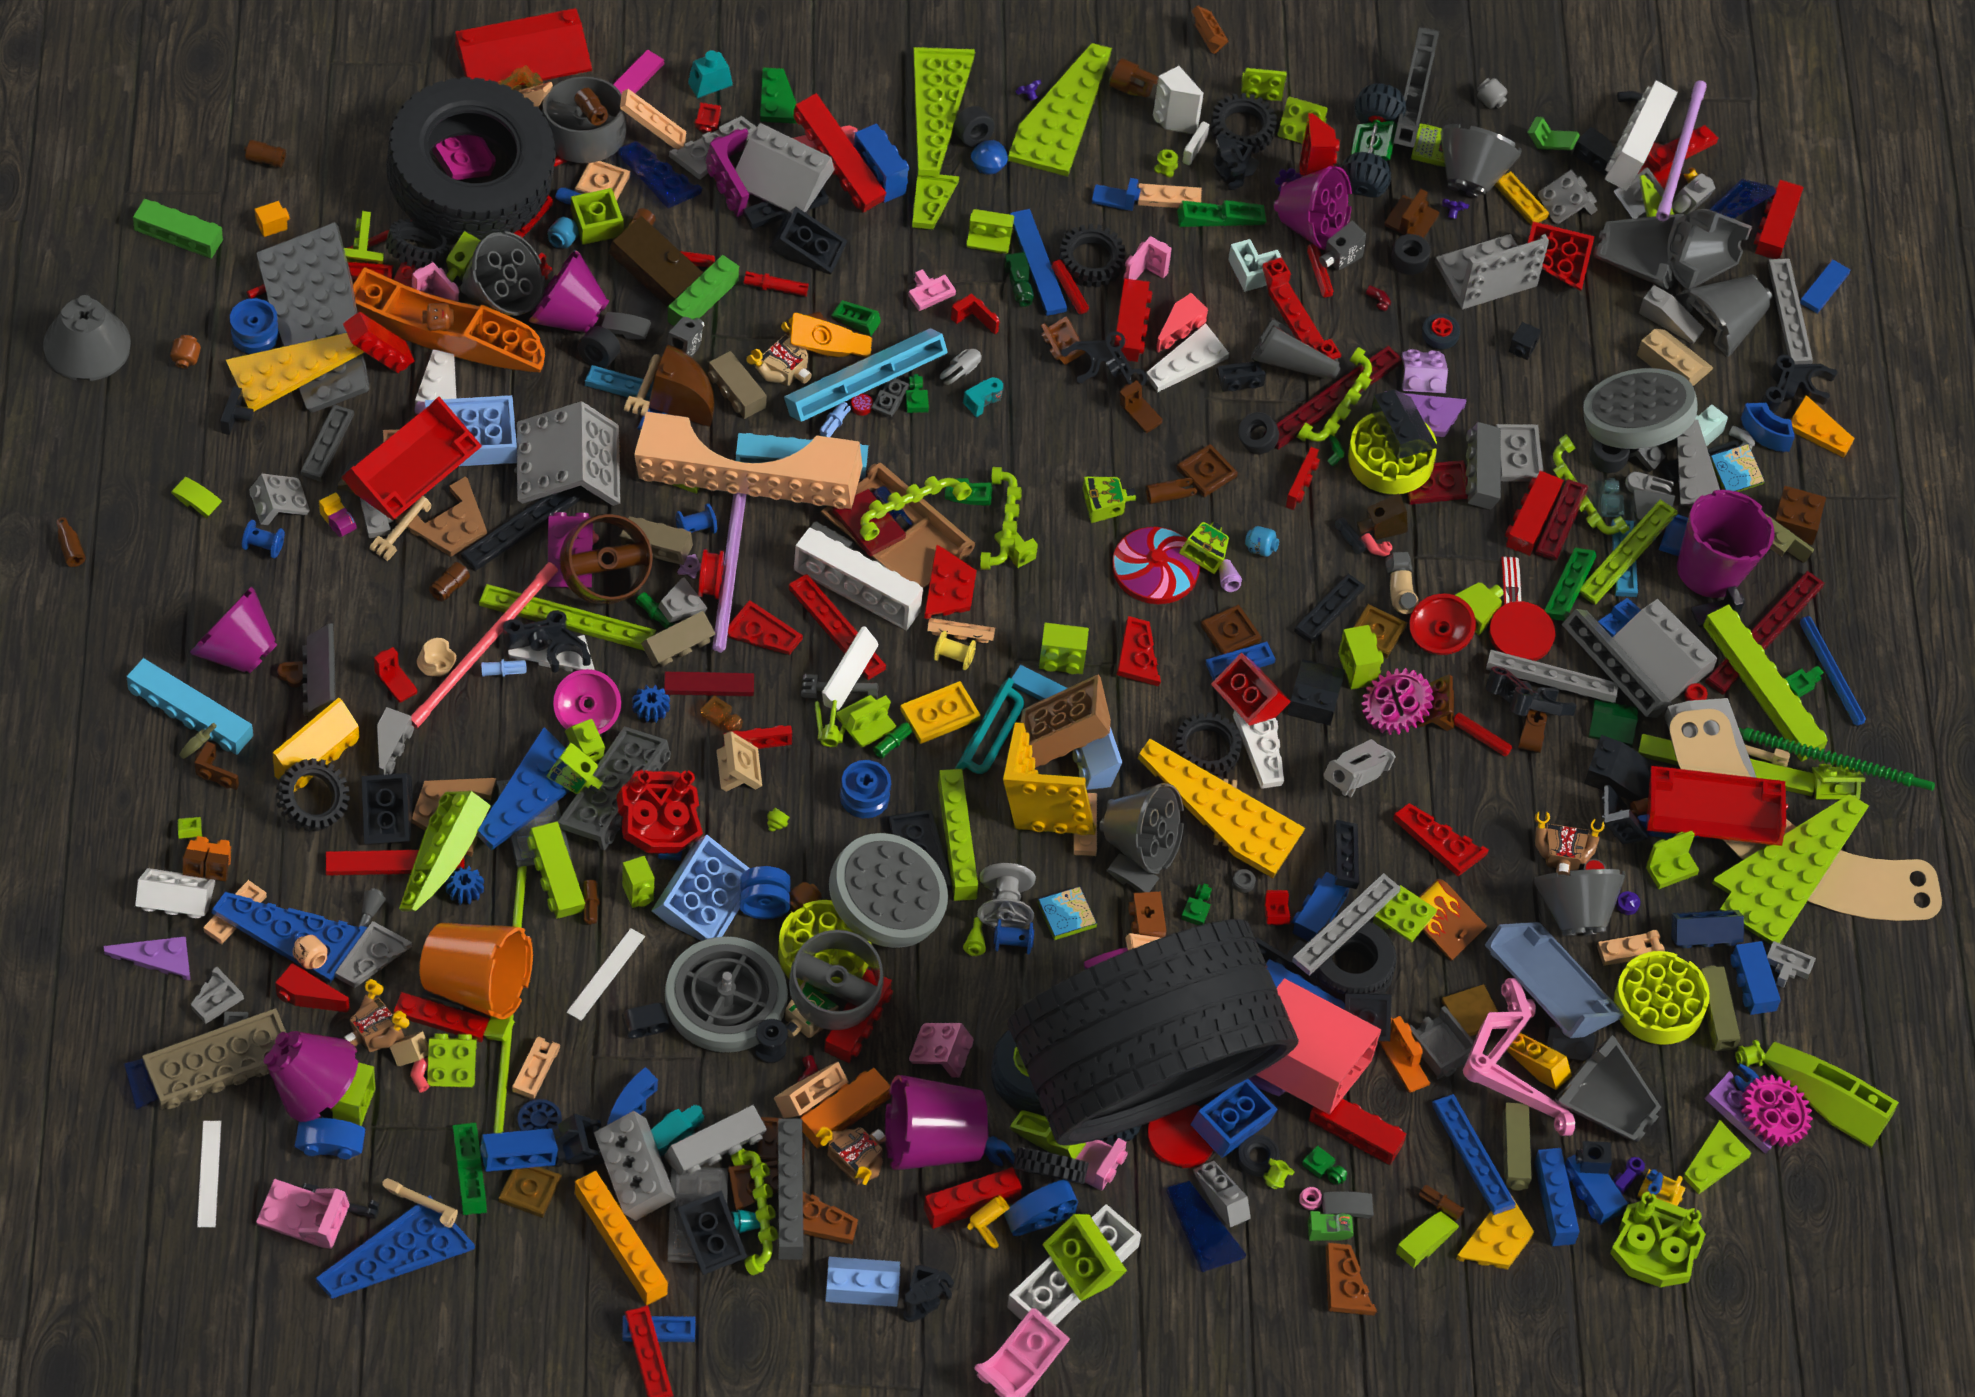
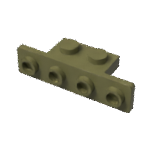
M1771 518L1775 535L1770 549L1781 557L1788 551L1805 563L1814 549Z

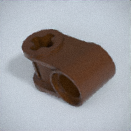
M1532 709L1529 711L1524 729L1522 730L1519 749L1537 753L1541 752L1547 721L1545 712Z

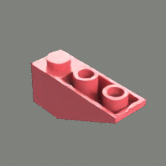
M1192 293L1175 303L1158 337L1156 348L1158 353L1163 349L1170 348L1174 342L1180 338L1187 337L1192 330L1201 328L1206 323L1208 309Z

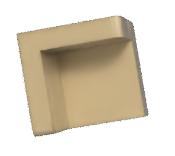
M422 1031L405 1036L404 1039L395 1042L390 1049L397 1066H402L426 1057L429 1045Z

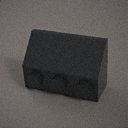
M1394 389L1374 395L1371 411L1397 460L1437 448V444L1410 396Z

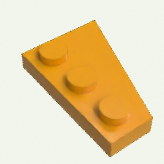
M1807 395L1791 419L1795 434L1843 458L1854 441L1853 436Z

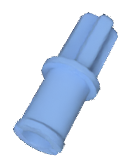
M842 402L838 404L833 412L827 415V420L820 428L821 436L830 437L836 428L842 425V420L850 411V406H847V403Z
M502 659L501 662L481 663L482 677L493 675L505 677L508 674H524L527 670L526 661L524 660L504 661Z

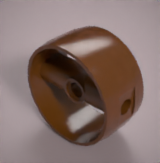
M614 514L596 515L576 525L566 536L559 557L561 574L569 589L581 599L600 605L618 603L637 593L645 584L653 561L651 545L644 531L630 519ZM604 522L613 524L624 530L634 541L632 544L572 554V547L576 536L584 526L591 523ZM602 554H607L610 557L609 565L602 562ZM640 565L639 573L633 586L624 595L616 597L602 596L592 592L577 577Z

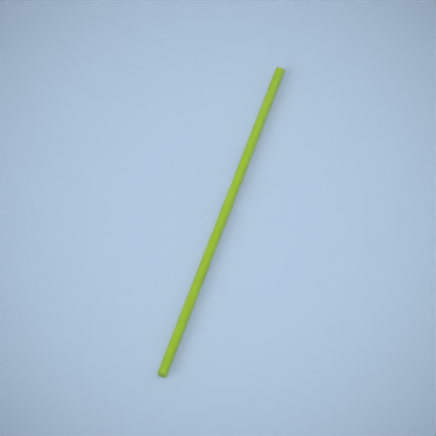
M521 855L522 859H528L526 855ZM521 866L517 869L513 927H522L527 866ZM512 1029L507 1041L501 1044L493 1133H503Z

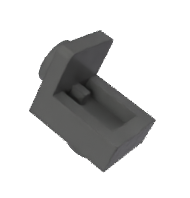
M1658 446L1631 449L1629 458L1636 456L1649 472L1654 470L1666 457Z

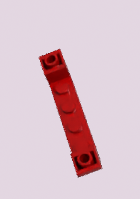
M1282 257L1263 263L1262 267L1269 295L1295 338L1333 360L1340 358L1341 353L1333 340H1323L1290 286L1291 272Z

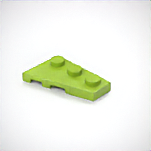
M917 173L912 227L934 229L959 182V176H918Z
M1719 1120L1683 1178L1700 1194L1747 1160L1751 1152Z

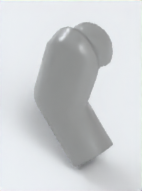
M1734 425L1732 426L1729 435L1743 441L1741 445L1749 444L1752 450V446H1755V441L1750 433Z

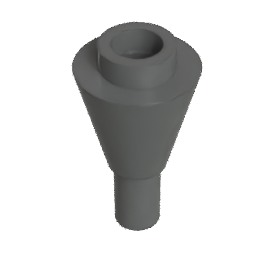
M371 888L364 891L362 917L358 927H368L371 918L374 917L386 901L383 892Z

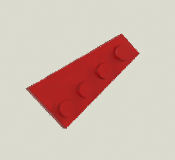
M1410 803L1394 814L1393 820L1457 877L1488 854L1489 849L1482 846L1480 848L1476 846L1469 837L1465 835L1461 837L1452 832L1453 828L1446 824L1441 825L1435 822L1433 816Z

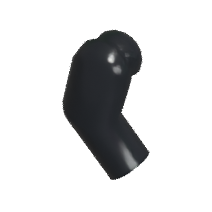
M1635 91L1617 93L1618 102L1636 101V105L1644 97H1642V93Z

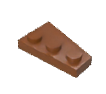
M1328 1243L1326 1245L1328 1311L1374 1316L1377 1311L1368 1296L1369 1290L1367 1285H1364L1359 1273L1361 1270L1352 1246Z

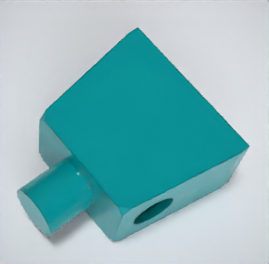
M708 51L705 57L693 62L688 84L697 98L733 85L729 66L720 52Z

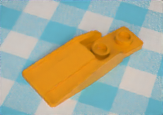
M794 313L792 316L790 343L794 346L827 356L843 357L854 354L869 357L871 355L872 338L870 336L854 333L841 326L803 314Z

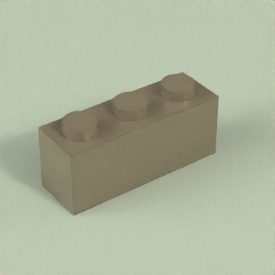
M731 351L709 362L708 377L710 381L717 384L722 396L729 399L736 413H740L746 419L766 408L767 395Z
M629 516L628 519L636 523L646 534L651 545L653 558L684 565L693 546L690 531ZM623 530L620 535L621 545L634 543L632 538Z
M701 611L646 639L641 644L653 667L658 664L664 667L673 662L672 657L678 654L680 657H684L693 652L692 647L698 645L701 648L711 643L710 638L715 635V632L704 611Z

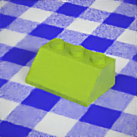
M1074 1214L1043 1243V1246L1080 1301L1112 1286L1127 1271L1089 1214Z

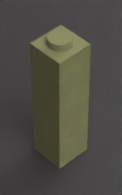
M1707 966L1702 968L1701 972L1709 987V1004L1705 1014L1714 1051L1736 1050L1741 1038L1725 968Z
M1505 1103L1502 1113L1504 1184L1507 1188L1520 1191L1528 1189L1531 1181L1529 1106L1523 1103Z

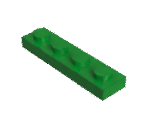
M1574 548L1544 610L1551 619L1561 621L1567 619L1597 557L1594 550Z

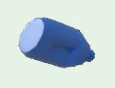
M559 188L555 198L559 202L571 205V196L582 193L567 188Z

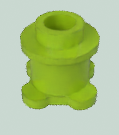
M1162 150L1157 156L1159 163L1154 167V171L1158 174L1162 173L1169 178L1173 177L1174 170L1178 168V156L1172 150Z
M1753 1040V1045L1739 1046L1735 1057L1738 1064L1741 1063L1749 1067V1065L1756 1063L1760 1067L1763 1065L1762 1062L1765 1059V1054L1760 1047L1759 1041Z
M1270 1159L1268 1163L1271 1167L1268 1173L1263 1175L1266 1180L1265 1183L1273 1189L1283 1188L1287 1175L1293 1176L1295 1171L1282 1160Z

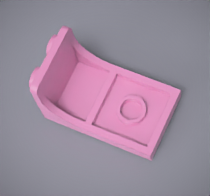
M1032 1308L997 1353L988 1361L977 1364L974 1369L978 1372L977 1376L987 1384L990 1382L996 1388L994 1391L1000 1397H1025L1070 1338L1036 1308Z

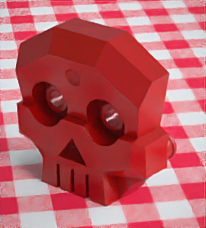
M686 770L681 774L679 772L635 771L631 779L616 795L618 812L623 816V838L646 853H679L702 836L703 831L696 812L699 800L697 788L692 785L695 780L694 774L691 771L686 773ZM641 812L645 813L646 817L642 816Z

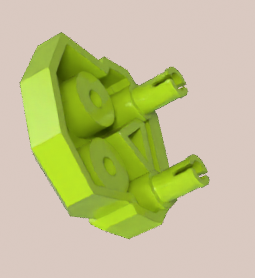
M1645 1192L1641 1197V1201L1627 1205L1619 1227L1621 1233L1614 1243L1610 1254L1628 1276L1657 1287L1688 1283L1691 1277L1693 1260L1697 1258L1706 1235L1699 1225L1701 1213L1697 1210L1695 1214L1694 1208L1687 1210L1657 1199L1653 1193L1649 1196L1650 1192ZM1637 1237H1642L1644 1241L1638 1240ZM1671 1249L1676 1250L1678 1253H1672Z

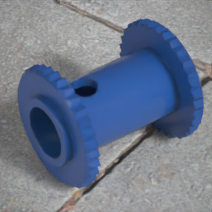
M708 503L705 504V511L683 517L681 511L676 512L677 528H683L691 533L710 528L712 533L717 532L716 516L711 505Z
M250 520L243 533L242 548L247 550L250 544L271 550V558H276L284 543V530L280 528L276 534L255 528V520Z
M999 919L994 933L995 951H998L999 945L1027 947V954H1030L1034 940L1033 923L1030 922L1029 929L1001 926V919ZM1024 935L1025 939L1020 940L1019 936Z

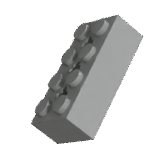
M632 1111L594 1132L622 1212L637 1221L676 1199L645 1117Z

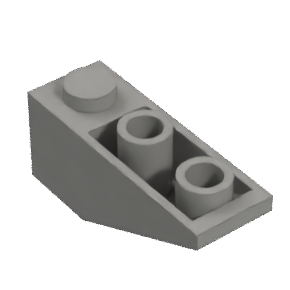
M386 707L377 724L380 775L392 774L397 756H401L404 751L405 740L407 738L410 739L414 731L412 716Z
M1214 1160L1193 1169L1195 1176L1217 1213L1230 1228L1251 1219L1248 1197Z

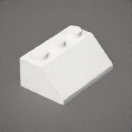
M1180 66L1159 76L1153 117L1165 129L1194 134L1198 129L1204 93Z
M147 868L138 879L135 906L142 907L144 911H155L158 909L165 910V913L170 915L185 913L191 918H201L209 910L215 880Z

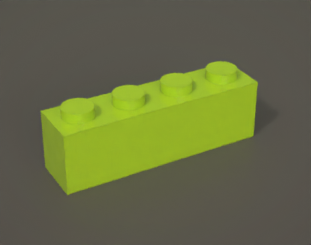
M558 821L531 828L530 835L527 837L529 849L534 850L536 856L534 864L536 870L541 871L543 877L541 878V885L543 890L548 892L550 911L555 913L556 919L583 912L585 901Z

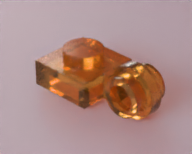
M715 695L700 709V715L717 726L724 720V726L729 732L739 731L742 728V719L737 714L730 715L732 706Z

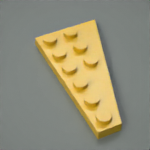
M347 333L231 358L227 359L226 362L238 387L242 388L243 398L248 408L256 411L359 356L364 351L353 345Z

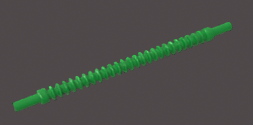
M1739 728L1743 740L1747 742L1753 741L1754 744L1759 742V745L1764 743L1766 747L1771 745L1772 749L1775 747L1777 749L1782 748L1784 751L1788 750L1790 754L1794 752L1795 755L1800 754L1801 757L1806 755L1808 759L1812 757L1813 760L1818 759L1819 762L1824 760L1825 764L1830 762L1831 765L1836 764L1837 767L1842 765L1843 769L1848 767L1850 771L1852 769L1855 772L1860 770L1861 774L1866 772L1868 776L1870 774L1873 777L1878 775L1879 779L1884 777L1886 781L1891 779V782L1897 781V784L1902 782L1903 786L1907 787L1912 785L1933 791L1935 787V782L1914 777L1909 772L1904 774L1903 771L1897 772V769L1892 771L1890 767L1885 769V766L1879 767V764L1874 766L1872 762L1867 764L1866 760L1861 762V759H1858L1856 761L1854 757L1849 759L1848 755L1843 757V754H1839L1838 756L1836 752L1831 754L1830 750L1825 752V749H1821L1820 751L1818 747L1813 749L1812 745L1807 747V744H1803L1802 746L1800 742L1795 744L1794 740L1789 742V739L1783 740V737L1778 739L1776 735L1772 737L1771 734L1766 735L1765 732L1760 734L1758 730L1754 732L1752 728Z

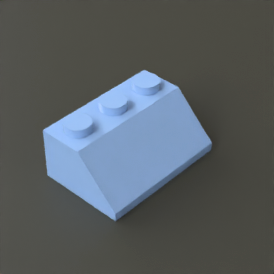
M1111 727L1110 733L1104 738L1096 739L1082 748L1073 750V760L1078 765L1079 777L1086 778V790L1111 787L1121 767L1122 759Z
M829 1257L826 1302L897 1307L900 1262Z

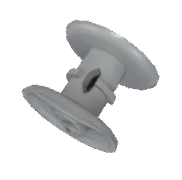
M999 863L985 867L980 872L979 880L984 887L994 892L992 895L993 900L985 902L978 909L977 916L980 921L994 928L997 926L999 919H1001V926L1021 928L1030 924L1033 921L1034 912L1030 906L1020 901V893L1029 890L1035 884L1036 876L1033 871L1025 866L1013 863Z

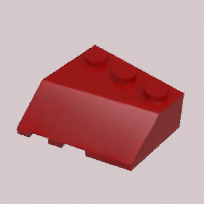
M1533 221L1527 243L1540 240L1541 235L1544 234L1549 240L1542 269L1581 291L1594 236Z

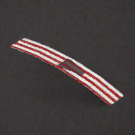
M1502 557L1505 605L1510 602L1521 601L1519 558Z

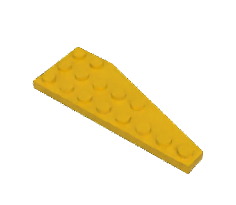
M1152 739L1148 740L1139 753L1138 759L1156 777L1159 776L1166 784L1176 787L1180 793L1183 805L1203 825H1207L1215 833L1214 836L1219 841H1223L1229 847L1228 851L1233 856L1274 878L1305 830L1303 826Z

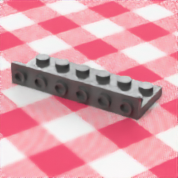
M624 726L598 763V768L593 776L603 782L602 786L596 794L584 786L558 821L560 829L596 840L599 843L600 849L606 850L622 827L623 816L618 812L616 795L631 779L635 771H660L671 756L667 740Z

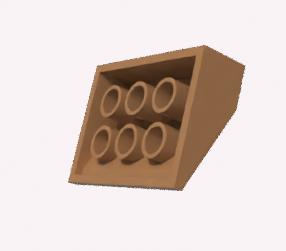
M1099 674L1022 710L1021 723H1024L1026 732H1029V745H1032V757L1035 758V768L1040 765H1046L1049 761L1059 756H1065L1072 750L1082 748L1096 739H1102L1110 733L1111 719Z

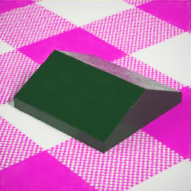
M1595 699L1588 738L1600 740L1601 735L1621 741L1627 746H1632L1638 718V707Z

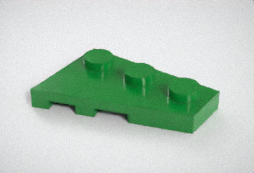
M763 68L760 121L797 124L793 117L797 103L784 69Z

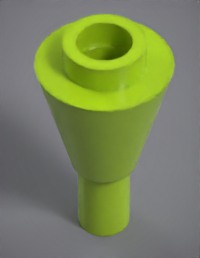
M978 917L974 919L973 929L963 945L964 951L971 956H979L986 951L982 931L983 922Z

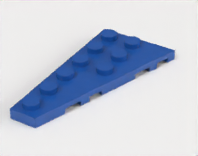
M228 892L222 895L212 909V914L301 967L303 966L293 956L294 943L302 936H316L327 948V960L317 969L306 970L328 983L332 982L335 972L368 928L348 925V922L340 920L339 922L328 920L324 916L288 908V910L276 907V904L272 903L263 904L255 902L252 898Z

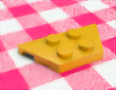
M1517 1203L1515 1208L1493 1215L1491 1211L1460 1251L1457 1260L1464 1262V1259L1478 1261L1479 1265H1494L1497 1268L1508 1269L1534 1234V1230Z

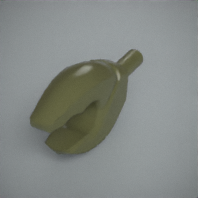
M212 723L206 730L202 729L184 746L179 754L180 757L184 759L198 750L210 738V733L217 725Z

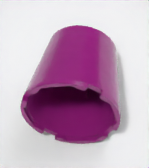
M1714 490L1713 493L1705 496L1702 495L1694 502L1689 513L1677 561L1678 574L1688 588L1705 597H1725L1727 588L1733 586L1737 588L1764 557L1773 543L1775 533L1771 518H1767L1761 510L1762 506L1758 502L1742 493L1731 490Z
M904 1075L895 1076L889 1089V1093L893 1094L892 1102L886 1105L885 1115L887 1157L893 1159L890 1165L893 1170L973 1162L981 1159L988 1140V1107L984 1093L981 1090Z

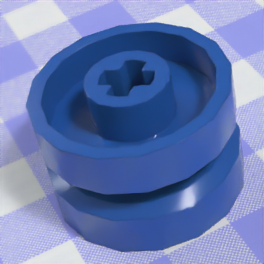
M254 298L241 301L233 307L230 314L232 341L236 348L244 353L254 354L270 350L276 345L279 334L277 312L273 305L265 300Z
M859 760L850 764L844 770L841 780L840 797L841 804L847 812L855 817L864 819L876 817L887 808L891 790V777L887 769L875 761Z
M758 866L743 872L740 877V910L745 915L758 919H774L785 915L790 909V875L784 870L770 866Z

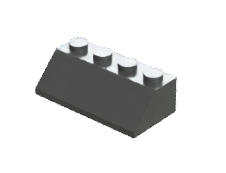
M327 624L308 635L307 645L302 646L303 659H307V664H303V678H307V683H303V697H308V702H303L304 716H308V722L336 700L333 624Z

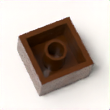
M1784 485L1774 520L1802 541L1813 545L1826 497Z

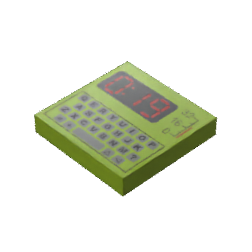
M1420 123L1411 159L1445 167L1440 134L1442 128Z

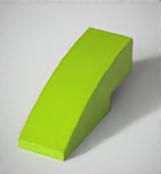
M1021 1110L1010 1125V1129L1024 1139L1050 1153L1076 1159L1086 1143L1059 1145L1054 1138L1046 1117L1025 1110Z
M1440 1211L1417 1227L1398 1244L1396 1254L1414 1268L1459 1228V1225Z

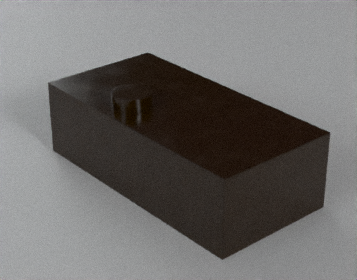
M642 216L612 242L608 252L667 307L703 274L698 267Z

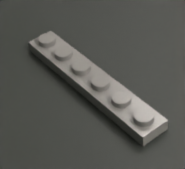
M1770 259L1768 268L1788 356L1793 358L1795 364H1812L1813 358L1790 259Z
M1494 650L1490 651L1486 670L1491 671V668L1495 666L1502 667L1510 671L1518 679H1525L1537 684L1548 685L1560 690H1567L1582 696H1590L1615 703L1619 687L1613 681Z
M1383 873L1293 957L1292 962L1310 976L1400 892L1401 887Z

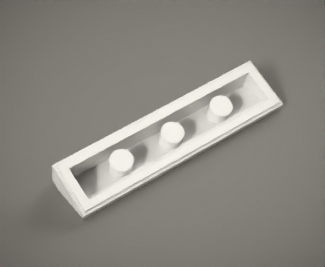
M861 627L822 691L824 706L832 708L833 700H837L836 710H840L877 649L878 642L866 627Z

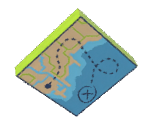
M1749 444L1710 456L1715 475L1722 490L1740 492L1762 485L1765 482Z
M1080 886L1038 899V906L1054 940L1097 927V922Z

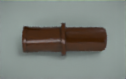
M586 880L583 882V898L585 901L584 922L592 925L597 923V906L599 905L597 882L595 880Z
M1428 1185L1423 1186L1419 1193V1196L1435 1206L1437 1211H1443L1456 1221L1464 1212V1207L1448 1199V1195H1442Z

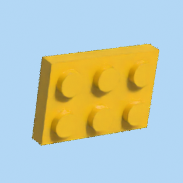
M961 681L901 704L900 707L920 744L979 721L981 717Z

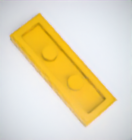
M1511 171L1503 175L1495 184V187L1531 226L1533 221L1539 223L1548 218L1549 212Z

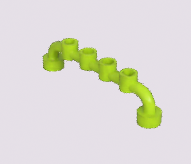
M1358 347L1349 360L1356 366L1358 363H1361L1364 370L1322 431L1314 433L1312 432L1313 427L1305 423L1297 438L1305 441L1307 438L1313 442H1320L1325 440L1329 434L1332 436L1336 434L1341 426L1338 424V421L1340 419L1345 421L1351 412L1348 408L1349 405H1356L1361 397V394L1358 392L1361 388L1366 390L1372 381L1369 378L1372 372V364L1364 356L1366 351Z
M1564 435L1559 439L1561 443L1553 452V460L1557 466L1553 470L1558 478L1577 482L1561 458L1565 450L1570 453L1576 449L1569 437ZM1585 495L1579 509L1581 512L1587 511L1589 516L1586 520L1592 528L1597 526L1602 533L1607 535H1614L1620 531L1624 534L1630 530L1621 515L1613 520L1615 525L1607 526L1589 498Z
M1002 467L992 468V484H1001L1002 480L1009 483L1000 545L1001 550L1000 554L996 557H991V552H982L981 570H990L991 566L1003 563L1007 559L1009 551L1014 552L1015 538H1011V534H1017V521H1013V517H1019V504H1015V501L1021 500V487H1017V479L1014 475L1003 472Z
M931 476L925 481V487L919 488L916 484H913L907 488V494L902 497L898 492H894L888 497V503L882 504L879 500L872 502L869 506L870 510L864 513L861 518L862 528L860 534L866 541L874 539L880 530L874 522L869 523L871 519L875 517L880 519L891 510L898 511L905 504L912 501L914 503L919 502L930 493L935 495L944 487H953V494L959 501L966 499L971 494L972 489L966 482L960 483L954 478L937 480L935 476Z
M742 1148L737 1153L731 1155L734 1166L747 1165L752 1161L753 1168L750 1169V1174L755 1181L756 1189L753 1190V1196L758 1204V1210L755 1214L760 1222L761 1231L758 1233V1237L763 1244V1252L761 1256L754 1254L745 1259V1267L751 1275H756L764 1271V1265L772 1255V1241L778 1239L776 1228L770 1226L769 1220L775 1218L776 1213L771 1205H767L766 1200L773 1195L772 1188L768 1184H764V1178L770 1175L768 1165L761 1162L760 1156L756 1152L746 1151Z

